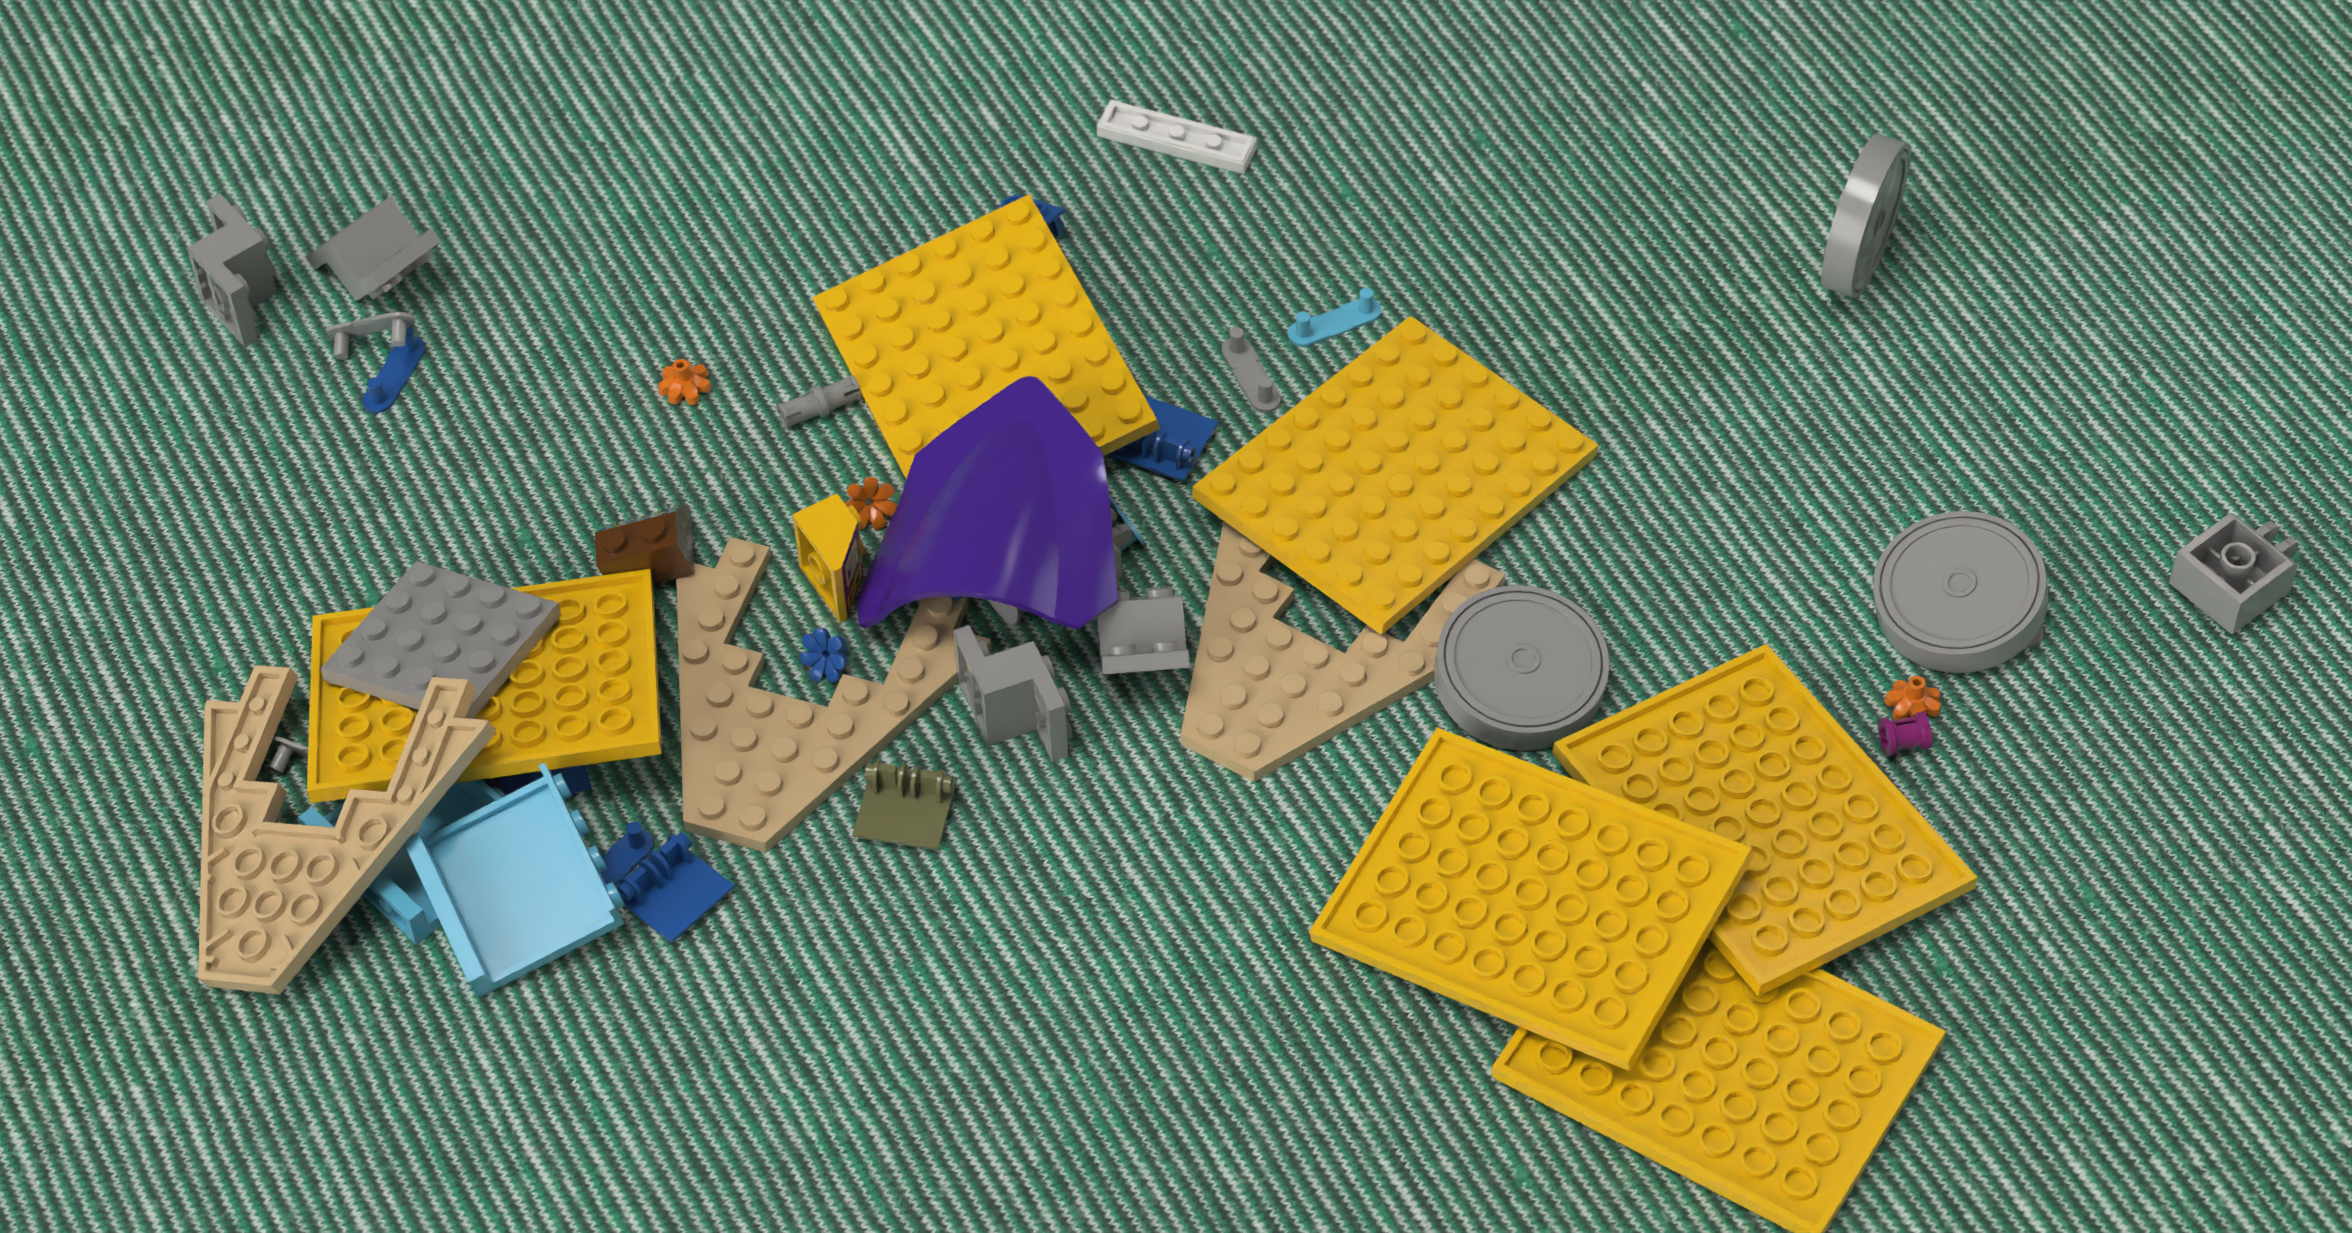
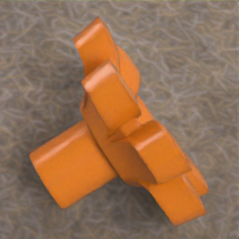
M678 359L673 362L672 366H667L662 370V378L664 380L658 384V393L660 396L668 395V402L671 404H678L682 397H685L689 405H695L700 402L698 392L706 393L712 388L710 381L706 379L709 373L702 364L692 367L691 363L685 359Z
M866 477L862 487L856 483H851L847 488V494L852 499L846 501L845 505L847 507L852 505L857 510L863 525L861 529L866 527L868 521H871L874 529H882L886 525L883 515L893 516L898 506L893 501L888 500L895 492L893 486L883 483L878 487V480L875 477Z
M1913 676L1909 679L1908 683L1903 680L1896 681L1891 691L1887 692L1884 702L1887 706H1896L1892 714L1894 720L1907 718L1908 715L1914 717V713L1922 711L1932 717H1936L1941 713L1939 690L1937 688L1925 687V678Z

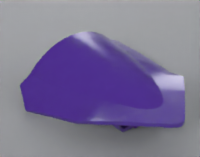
M1022 377L1011 383L955 422L915 454L899 504L857 597L858 624L860 627L866 629L878 624L893 610L912 601L939 596H963L996 601L1031 612L1052 623L1077 630L1117 604L1118 589L1104 455L1078 421L1037 377Z

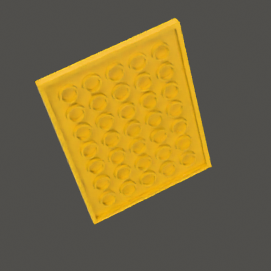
M1030 194L812 297L847 368L857 380L860 387L858 389L861 391L905 479H907L916 453L955 422L1011 383L1027 376L1037 377L1045 384L1084 428L1103 455H1107L1160 429L1156 416Z
M1409 316L1193 485L1192 498L1382 635L1597 456L1599 445L1417 319Z
M651 569L510 588L558 602L561 616L473 718L488 720L496 730L491 739L454 783L541 771L538 765L544 762L549 770L662 754L654 591ZM375 607L313 615L307 793L310 803L345 799L350 789L386 792L419 711L418 709L324 681L321 667Z
M1767 644L1554 742L1552 754L1574 780L1752 847L1753 859L1709 933L1708 938L1758 997L1976 887L1978 877Z
M1436 728L1313 924L1309 934L1311 941L1630 1071L1752 861L1753 851L1752 847L1451 732Z
M1707 937L1630 1071L1519 1026L1493 1064L1491 1077L1793 1233H1825L1942 1045L1946 1031L1819 968H1815L1758 997Z

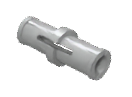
M849 375L847 378L822 388L818 385L809 388V393L777 404V412H782V415H779L781 423L788 429L795 424L818 415L824 418L829 416L830 410L855 400H861V391L856 392L855 390L860 388L857 380L853 375Z

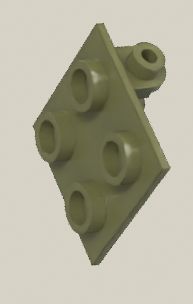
M876 760L874 764L867 763L864 779L868 781L852 836L939 850L958 780L957 777L946 775V770L942 769L939 772L924 769L921 771L920 766H914L913 770H909L907 764H901L900 768H897L896 765L884 764L881 760Z

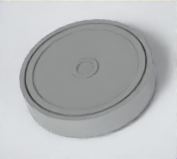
M1876 133L1864 146L1838 201L1823 258L1821 271L1823 288L1858 298L1867 287L1883 255L1901 205L1910 168V144Z
M1954 511L1941 513L1912 524L1899 533L1885 548L1878 560L1873 578L1877 619L1889 643L1910 661L1941 672H1975L1989 669L2011 659L2034 639L2043 624L2047 611L2048 590L2045 565L2035 544L2023 531L2008 521L1980 512Z
M1524 585L1492 588L1478 593L1463 602L1450 615L1442 628L1434 662V681L1437 694L1452 719L1461 728L1479 740L1497 747L1522 751L1553 747L1554 742L1584 729L1592 721L1601 705L1609 675V654L1606 642L1592 618L1581 607L1560 594L1543 588Z

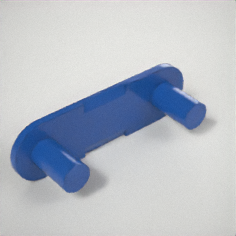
M406 327L405 346H394L377 377L371 378L367 382L368 390L363 396V405L369 412L382 413L392 407L425 353L424 342L414 336L411 327Z
M639 822L629 823L626 827L627 833L602 857L607 869L600 873L606 885L614 882L616 886L623 876L631 872L653 850V838L650 833L642 830Z

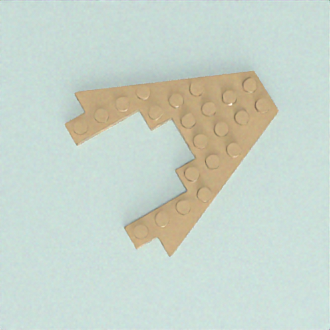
M1223 521L1180 734L1181 745L1253 782L1259 780L1433 681L1438 641L1447 619L1467 599L1483 591L1504 586L1505 574L1472 559L1454 575L1404 642L1386 633L1381 635L1366 625L1349 649L1343 653L1278 620L1294 600V588L1266 575L1265 572L1276 558Z
M730 537L715 568L694 563V574L676 578L683 822L685 831L767 853L958 682L953 630L960 627L968 609L967 597L962 596L958 601H953L948 596L922 599L884 684L843 674L828 707L753 688L764 665L763 653L729 645L771 558L770 547ZM975 635L977 640L983 639L990 653L991 640Z
M255 665L240 702L206 701L204 711L198 979L207 987L281 994L407 839L419 831L422 821L494 735L496 728L488 720L465 718L477 689L468 679L431 678L387 791L350 789L334 828L275 823L287 791L279 783L255 781L298 679V675L291 668Z

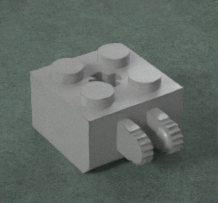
M2229 513L2177 551L2169 584L2233 635L2291 591L2298 565L2290 558L2298 550L2299 543L2292 537H2288L2277 546H2274L2270 542L2278 534L2279 527L2272 521H2268L2264 526L2262 525L2257 530H2254L2238 516Z

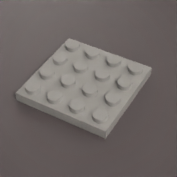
M416 561L321 667L324 681L418 710L432 677L468 679L477 688L465 717L473 719L561 616L559 604L555 601Z

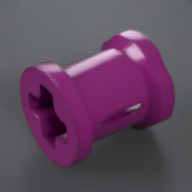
M1924 711L1914 713V717L1892 721L1885 717L1880 718L1878 721L1879 740L1882 750L1887 757L1894 756L1898 750L1914 747L1927 749L1932 746L1930 723Z

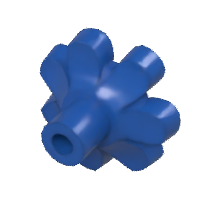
M816 628L813 633L805 634L802 638V643L809 650L800 653L799 659L804 666L813 665L809 672L810 678L815 682H819L826 676L830 682H836L842 677V669L848 665V657L846 656L848 647L842 636H833L831 638L826 628Z

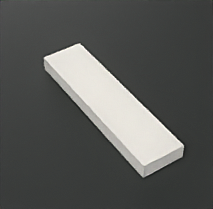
M1110 100L1097 125L1098 137L1241 174L1245 173L1257 149V137Z

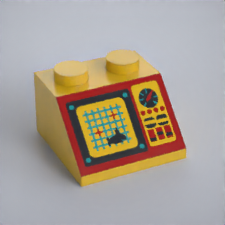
M836 493L792 515L799 567L839 623L848 620L864 574L862 555H865V547L859 536V529L863 525L857 510L852 505L847 507Z

